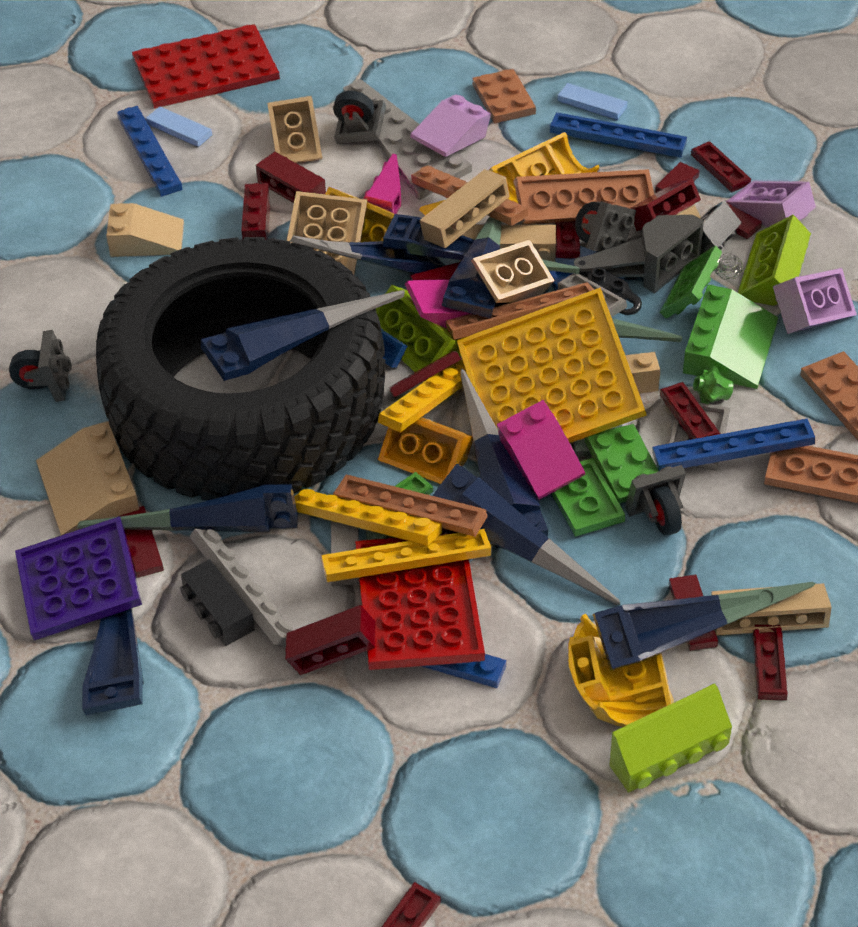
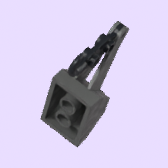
M693 214L658 215L643 226L641 231L642 238L576 258L573 266L580 268L579 274L632 303V308L624 309L619 313L622 315H634L641 310V299L632 292L624 280L618 277H642L643 287L655 294L680 274L684 265L700 256L704 221Z

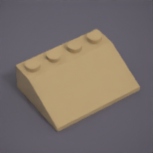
M296 191L287 241H290L292 236L295 235L325 241L360 242L367 200ZM314 248V250L321 251L334 258L335 261L342 263L355 275L356 259Z
M108 421L82 428L36 460L61 535L79 530L77 527L80 521L119 517L120 515L139 510L134 487Z

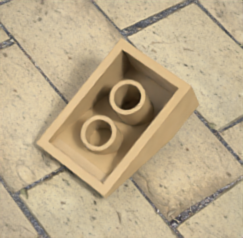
M312 96L267 103L275 152L295 163L321 160L322 153Z
M135 203L110 204L106 234L110 257L171 255L170 253L182 249L184 219Z
M530 240L471 260L496 303L516 302L542 295L555 281Z

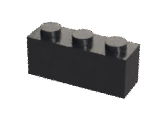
M210 559L181 574L183 586L180 587L184 599L187 602L192 601L196 614L201 620L205 619L208 622V628L215 639L219 637L224 645L227 646L255 631L252 612Z

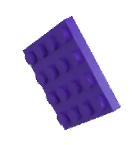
M120 516L15 550L30 634L34 641L143 605Z

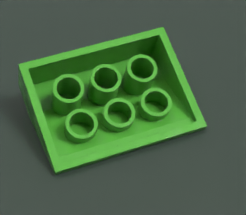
M707 285L685 350L683 373L701 376L704 370L709 371L714 366L718 368L719 373L723 377L731 380L733 384L758 389L778 317L732 289Z

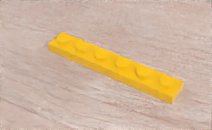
M463 359L433 375L379 413L378 423L402 432L463 387L461 369L466 372Z
M303 489L294 496L297 512L427 546L442 534V523L430 521L428 518H418L407 515L404 512H394L383 509L380 506H370L356 500H346L335 495L318 493L312 489Z
M480 529L475 537L462 533L438 536L428 546L405 541L321 555V562L326 581L333 582L491 556V546L485 529Z

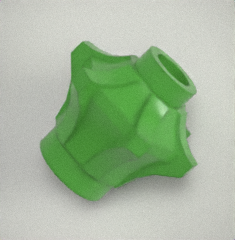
M712 366L709 371L704 370L701 376L695 377L693 390L699 394L700 403L709 404L714 401L729 400L733 393V382L723 377L717 367Z

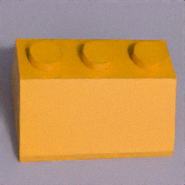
M421 417L402 432L388 427L378 460L410 473L417 472L421 477L441 484L456 464L463 467L466 463L473 443V437Z

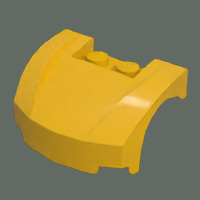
M564 132L491 167L489 171L506 177L510 195L508 200L518 203L514 185L516 177L598 172L599 164L593 168L582 166L574 157L568 143V136Z
M587 614L581 616V623L577 625L574 636L569 639V669L583 701L598 719L615 726L624 727L674 703L662 653L638 664L635 663L610 670L596 625L591 622Z

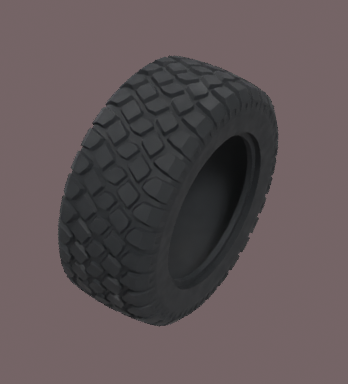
M238 237L219 239V242L208 241L195 244L193 248L185 247L170 253V257L164 256L149 264V268L142 269L129 279L130 282L124 284L114 295V300L109 302L103 313V319L100 320L97 332L96 365L100 396L106 417L109 420V426L122 452L130 463H134L136 469L147 478H153L155 483L167 489L175 488L176 493L192 498L201 495V500L207 501L262 485L292 484L293 493L301 491L302 486L306 488L325 480L326 476L333 475L343 468L347 461L352 460L360 452L363 444L372 435L381 412L385 385V359H383L385 351L376 308L332 327L292 348L308 357L310 361L296 374L273 386L242 393H216L191 387L174 378L179 370L188 362L204 353L201 349V339L226 333L227 328L371 297L359 278L331 256L308 246L269 238L268 240H265L264 237H244V239L240 240Z

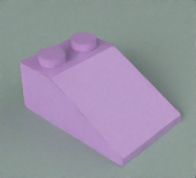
M455 94L441 101L411 133L410 138L447 157L485 138L491 113L485 111L481 106L465 100L463 96Z
M752 181L726 201L728 204L759 219L766 227L793 214L800 221L816 208L810 183L801 181Z
M842 268L796 277L773 286L787 334L857 315Z

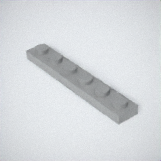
M194 529L189 536L205 558L207 560L210 559L252 612L253 619L275 646L286 647V635L288 632L293 631V626L280 615L278 607L268 600L263 593V588L252 580L249 576V571L240 565L235 558L234 552L224 545L221 541V536L216 531L211 529Z

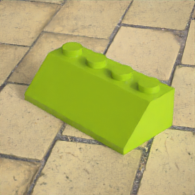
M794 214L755 235L738 290L739 294L752 302L771 306L777 305L778 302L773 286L799 277L811 233Z
M391 285L385 294L405 289ZM405 290L403 298L376 308L381 329L407 345L401 360L414 372L451 351L457 352L461 357L457 343L459 339L454 340L446 328L420 317L408 290Z
M716 684L707 686L612 732L609 766L628 793L637 788L643 789L650 785L653 780L662 776H670L678 768L688 763L694 764L704 755L712 751H721L730 743L732 724Z

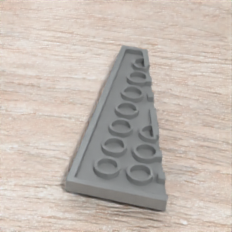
M359 79L343 87V92L358 91L368 96L372 101L384 100L386 111L377 143L388 158L392 154H397L399 174L405 177L407 185L414 190L417 199L421 200L434 193L412 183L411 175L422 167L432 166L459 179L472 172V164L455 152L445 157L410 138L411 133L419 123L363 80Z

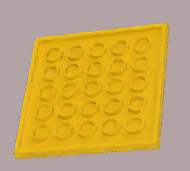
M601 287L457 340L467 376L496 428L498 423L541 400L545 401L557 419L569 443L647 416Z

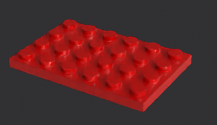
M255 24L244 25L230 30L226 29L212 34H204L195 38L182 39L173 43H164L151 48H142L132 52L133 60L154 109L280 79L279 71Z
M400 538L355 541V548L362 549L408 540ZM469 559L359 577L362 607L375 620V648L367 651L369 670L485 661V650Z

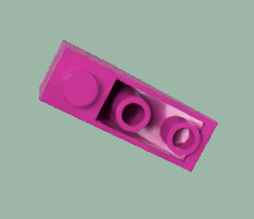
M392 154L389 160L384 162L381 173L374 178L371 189L367 190L364 196L367 202L394 214H397L402 206L397 154Z

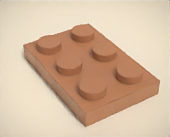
M514 69L472 78V85L487 112L491 113L490 117L494 124L536 114V106Z

